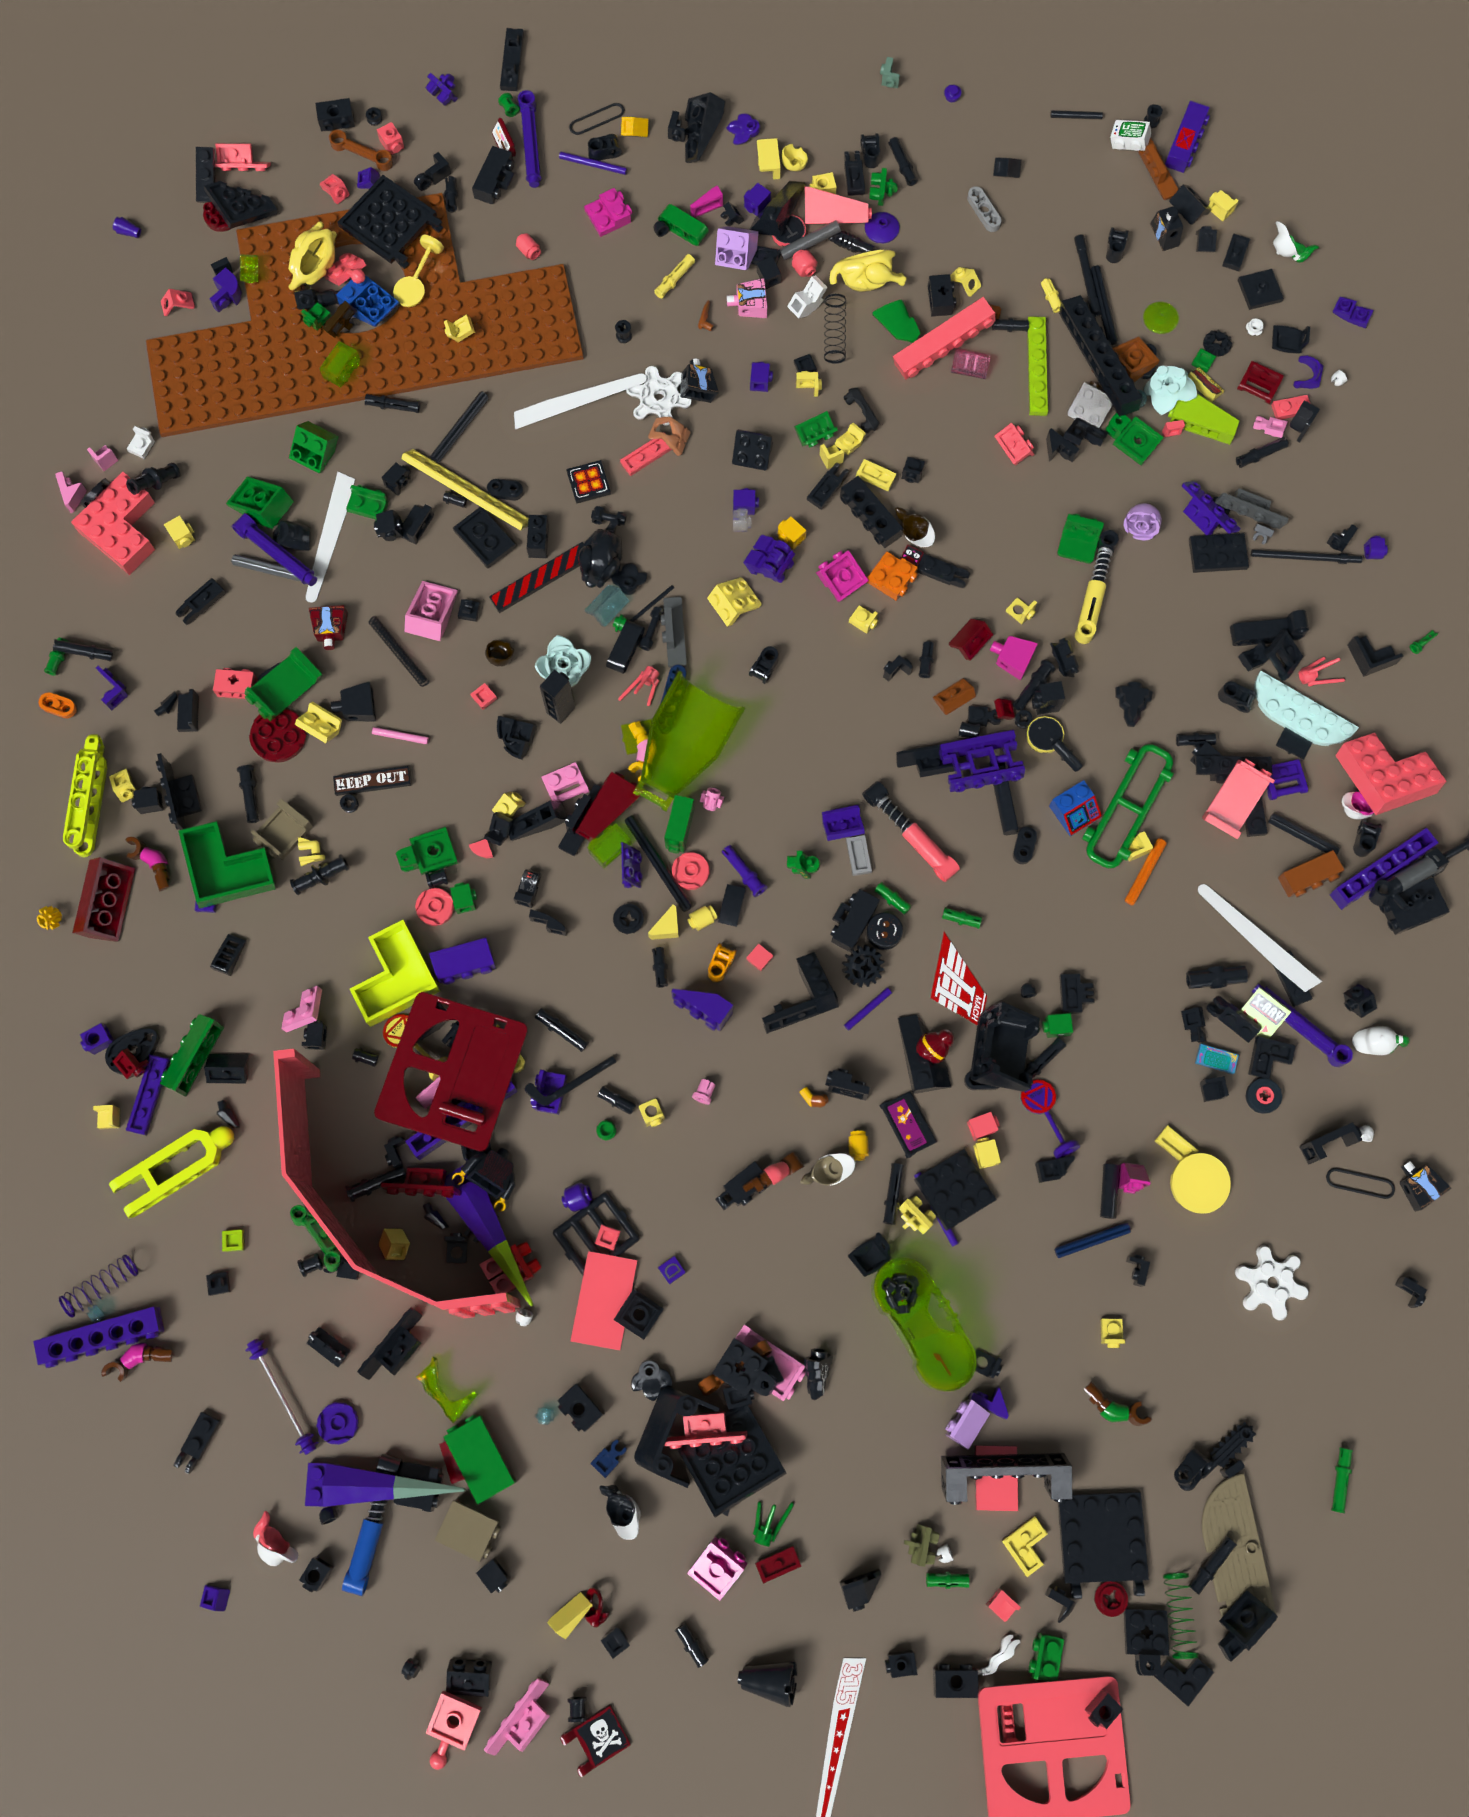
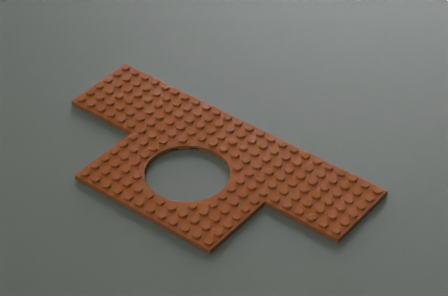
M438 193L416 197L436 211V218L442 221L440 225L443 226V229L438 233L429 224L402 252L408 258L407 262L409 263L406 269L402 268L405 277H413L426 252V249L420 244L421 236L429 235L437 239L444 246L440 254L430 252L419 274L418 279L422 282L425 289L424 298L413 307L400 305L396 313L389 320L374 329L360 333L340 332L334 338L323 329L324 326L317 331L312 326L308 327L303 322L302 310H298L294 296L295 291L302 290V285L295 290L289 289L288 286L292 281L293 274L289 271L288 266L291 251L295 248L297 237L303 232L310 230L320 221L324 224L321 230L329 229L336 232L335 248L351 244H362L338 226L337 222L350 209L237 229L251 321L146 340L161 437L173 436L365 400L366 394L389 396L583 360L564 264L460 283L443 194ZM467 314L471 318L475 333L460 342L449 338L445 333L444 321L448 320L453 323Z

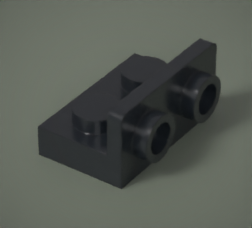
M462 1658L450 1659L447 1668L446 1692L453 1695L488 1697L492 1662L464 1660Z

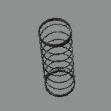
M830 294L825 297V300L831 296L843 297L845 302L840 305H830L826 301L824 302L825 305L835 308H841V306L845 305L846 309V298L842 294ZM843 350L828 351L824 354V359L832 364L841 363L846 359V351L845 353L842 352ZM836 352L843 354L845 358L839 359L840 361L827 360L825 356Z

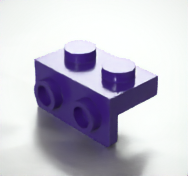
M859 805L822 812V824L827 841L865 834Z
M540 1069L539 1074L535 1078V1086L543 1096H548L566 1085L567 1076ZM563 1096L547 1106H542L531 1098V1105L536 1111L559 1115Z

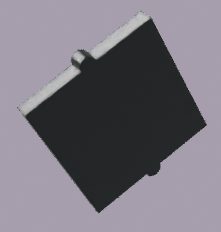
M1285 727L1276 746L1287 751L1288 754H1293L1304 760L1312 742Z

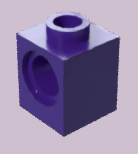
M102 1023L80 1034L83 1040L80 1042L83 1049L94 1055L108 1048L114 1041L108 1027ZM99 1036V1041L93 1044L94 1037Z

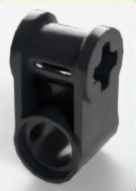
M875 133V135L871 136L861 134L860 144L864 165L868 168H876L880 157L879 134Z
M608 134L591 138L588 141L589 159L601 161L619 157L622 150L618 146L617 135Z
M1111 227L1106 259L1110 263H1118L1121 260L1129 230L1119 231Z
M772 646L765 647L757 661L753 664L749 676H754L762 680L763 684H766L778 663L777 649ZM767 655H773L775 658L772 660H768L765 657Z
M1232 681L1225 683L1218 692V698L1221 702L1244 713L1250 712L1251 703L1257 697L1255 691ZM1226 690H1229L1232 695L1227 694Z
M1366 819L1361 820L1353 846L1354 853L1357 856L1366 857L1375 849L1382 830V824L1376 825L1367 822ZM1362 843L1365 844L1368 849L1364 848L1362 846Z
M1192 1449L1174 1472V1477L1179 1487L1184 1491L1193 1490L1199 1481L1210 1471L1213 1462L1198 1450Z

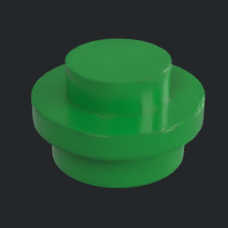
M623 614L620 617L616 616L613 627H615V632H621L625 622L628 620Z
M602 1121L598 1124L596 1132L600 1139L607 1141L615 1136L616 1127L611 1121Z

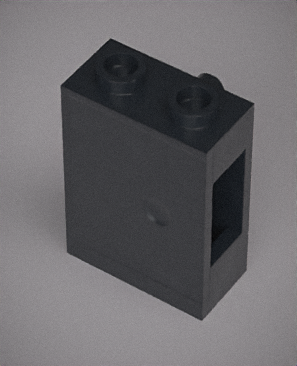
M1433 877L1419 882L1399 894L1408 904L1405 909H1401L1392 898L1385 905L1379 906L1381 912L1385 914L1388 920L1389 929L1395 935L1441 918L1450 912Z

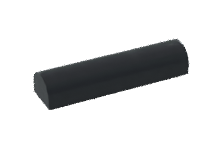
M1005 762L998 763L999 770L1006 769ZM1005 781L1001 784L993 785L1003 835L1008 836L1018 833V824L1009 781Z

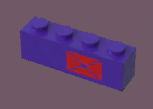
M1193 101L1189 102L1165 162L1167 168L1184 173L1186 166L1190 167L1193 160L1191 153H1195L1199 143L1196 141L1197 139L1201 140L1205 130L1202 126L1207 125L1210 117L1207 113L1210 107Z

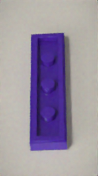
M154 1055L149 1056V1064L146 1066V1072L143 1075L126 1131L147 1136L163 1086L160 1084L162 1081L161 1076L165 1070H168L171 1061L170 1059Z

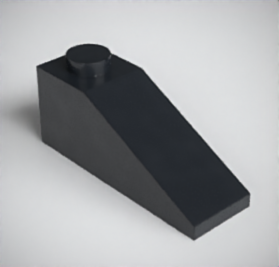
M550 800L513 819L509 833L510 841L552 829L564 823L567 815L563 803Z

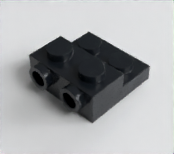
M838 1068L837 1071L828 1072L825 1083L826 1086H829L828 1092L866 1101L870 1087L866 1086L865 1082L855 1081V1083H852V1074H849L848 1070Z

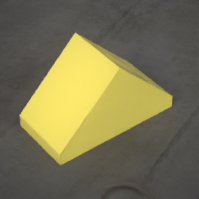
M674 904L648 932L651 940L679 937L677 911Z

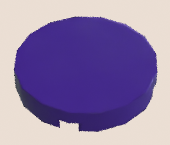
M335 1402L327 1405L317 1419L319 1435L330 1444L339 1445L346 1443L355 1436L358 1430L359 1419L357 1412L346 1403Z

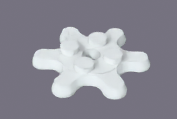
M647 367L645 370L647 381L643 385L626 389L628 395L640 399V405L634 409V417L638 420H643L649 414H656L659 418L672 417L671 410L673 408H688L691 405V399L681 398L680 393L677 391L678 386L681 385L682 373L675 372L669 378H662L659 376L656 367ZM656 394H662L664 396L662 399L658 401L654 398ZM667 422V423H664L663 425H664V426H668V425H670V423Z
M1261 1245L1256 1250L1258 1257L1257 1266L1249 1268L1241 1265L1235 1270L1236 1277L1239 1280L1246 1281L1251 1287L1250 1293L1243 1299V1306L1251 1311L1255 1310L1262 1303L1268 1304L1271 1307L1273 1317L1276 1320H1284L1287 1317L1286 1300L1290 1297L1304 1300L1309 1294L1306 1286L1297 1284L1293 1279V1273L1300 1267L1301 1262L1296 1255H1289L1283 1262H1277L1272 1257L1271 1249L1266 1245ZM1270 1277H1274L1277 1280L1278 1285L1275 1288H1271L1268 1285Z

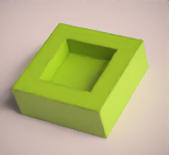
M244 1230L222 1231L223 1252L244 1250Z

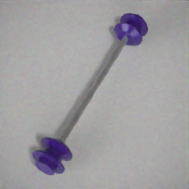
M255 1339L247 1344L248 1348L245 1351L252 1353L249 1358L250 1360L260 1359L300 1435L295 1446H301L300 1454L304 1452L305 1455H308L317 1449L315 1445L318 1442L312 1441L311 1438L314 1434L307 1433L304 1435L263 1358L268 1351V1348L262 1347L264 1340L259 1341V1339Z

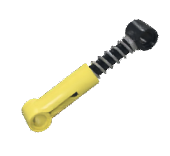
M1112 530L1104 531L1097 543L1098 559L1094 566V576L1088 582L1075 632V638L1081 644L1091 642L1096 632L1106 590V584L1104 583L1106 579L1105 574L1108 573V563L1111 562L1109 558L1114 553L1119 541L1117 533ZM1092 609L1090 620H1087L1089 611ZM1082 630L1088 631L1089 634H1084Z

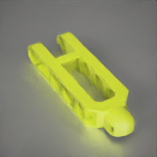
M98 734L88 735L85 740L84 749H80L76 754L63 832L64 843L80 857H88L94 851L106 780L107 762L103 757L104 744ZM83 763H85V770L81 769ZM99 771L100 775L97 779H95V772ZM83 780L82 788H79L78 784ZM93 788L97 790V793L94 797H92ZM78 798H80L79 807L75 805ZM90 806L94 807V812L89 815ZM74 834L73 843H70L69 838ZM84 842L88 843L87 850L79 851V847Z
M220 1126L210 1133L193 1129L113 1179L109 1183L113 1193H117L116 1191L125 1188L129 1184H135L143 1178L150 1188L149 1192L134 1200L123 1209L128 1219L138 1216L219 1165L221 1151L233 1143L234 1133L227 1126ZM196 1142H202L206 1149V1154L203 1158L160 1185H157L151 1174L154 1172L153 1169L164 1162H170V1159L180 1152H186L188 1147Z

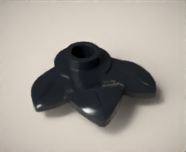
M628 563L611 580L613 584L619 586L624 594L631 595L635 593L638 586L646 582L647 573H638L636 565Z
M646 1360L641 1363L639 1372L633 1376L631 1386L633 1391L643 1390L646 1398L655 1401L661 1388L672 1387V1379L668 1371L660 1369L655 1361ZM647 1368H652L653 1372L651 1374H647L645 1370Z

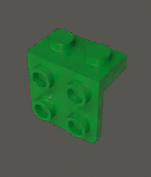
M1068 514L1057 552L1058 556L1091 564L1094 560L1104 522L1094 518H1084L1078 514Z

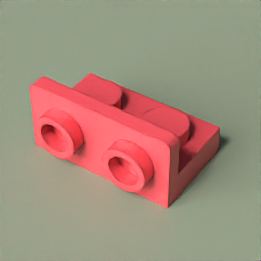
M1010 423L994 437L1016 466L1027 456L1035 455L1032 451L1034 446L1029 439L1025 440L1023 438L1025 433L1019 425L1016 427L1013 423Z

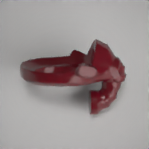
M590 1588L587 1591L586 1598L593 1604V1595L596 1593L599 1599V1606L595 1610L592 1605L584 1617L591 1626L597 1628L607 1620L609 1612H602L603 1599L599 1589Z

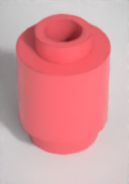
M528 233L517 237L516 247L524 256L531 260L537 259L541 254V249L536 241Z

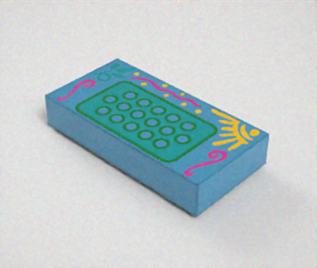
M1200 1044L1195 1064L1234 1074L1239 1055Z

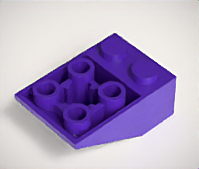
M672 989L671 991L673 1003L681 1009L685 1007L690 1011L689 1014L697 1020L701 1018L706 1022L705 1025L713 1031L715 1029L721 1031L733 1014V1004L718 994Z

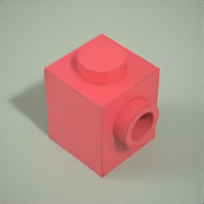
M392 122L377 129L381 144L391 155L404 149L402 137Z

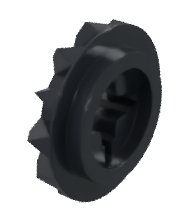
M1219 329L1217 331L1211 330L1203 340L1204 349L1215 356H1224L1231 349V337H1228L1226 332H1220ZM1216 339L1217 341H1222L1220 345L1214 343Z
M633 904L620 906L613 915L614 926L619 932L626 935L635 934L636 931L641 929L644 922L642 911ZM630 912L631 918L634 919V921H630V924L627 926L626 921L623 920V918H627V915Z

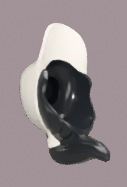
M601 1485L599 1487L601 1494L608 1497L606 1511L616 1532L625 1540L635 1539L638 1535V1521L641 1517L637 1503L630 1496L621 1494L616 1485Z

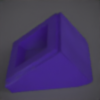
M372 167L358 172L357 187L370 189L380 178V174Z
M205 1585L200 1607L212 1611H225L230 1590Z

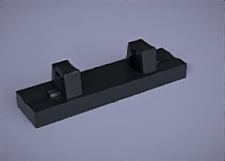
M506 28L500 89L502 91H518L524 39L523 29Z
M833 991V992H834V995H835L836 1005H837V1008H838V1007H839L838 997H837L835 991ZM811 999L784 1010L781 1004L773 1006L775 1013L763 1017L762 1021L764 1029L768 1034L819 1014Z

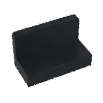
M1183 184L1169 200L1173 207L1191 225L1202 214L1208 215L1212 210L1189 185Z
M426 504L423 508L414 505L403 523V537L401 538L416 545L434 517L432 507Z
M189 689V694H178V732L198 731L199 696L194 689Z
M209 1054L204 1066L206 1083L246 1084L248 1054Z

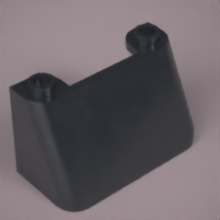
M1003 1001L984 1010L980 1014L977 1024L970 1073L971 1080L980 1084L1021 1092L1030 1090L1033 1084L1032 1075L1024 1072L1028 1040L1039 1033L1040 1018Z

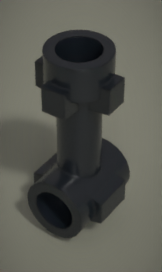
M596 506L592 510L591 519L594 524L598 525L602 524L603 520L611 521L616 519L618 521L617 526L625 525L626 514L619 511L617 515L605 513L603 507Z

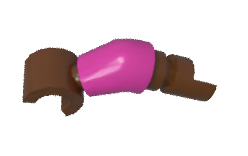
M127 837L125 839L126 842L136 845V850L134 853H128L126 857L133 860L141 859L148 864L153 873H156L155 880L159 892L169 887L167 881L170 880L169 872L166 871L168 862L161 851L147 847L143 841L135 837Z
M146 1343L132 1345L122 1355L120 1360L106 1364L102 1369L101 1375L102 1377L109 1375L112 1367H116L120 1372L117 1379L121 1382L127 1377L128 1369H132L139 1363L151 1361V1359L158 1362H172V1350H166L163 1346H155L153 1348L152 1346H147Z

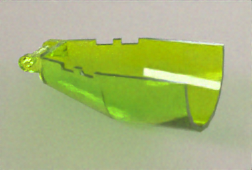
M679 671L651 720L641 778L633 794L641 795L662 807L661 809L666 812L675 795L684 790L719 757L745 708L743 706L738 708L728 705L706 694L683 677L682 672ZM644 784L666 796V801L643 788Z

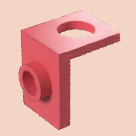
M168 289L161 300L164 316H168L174 306L194 309L195 307L191 292Z

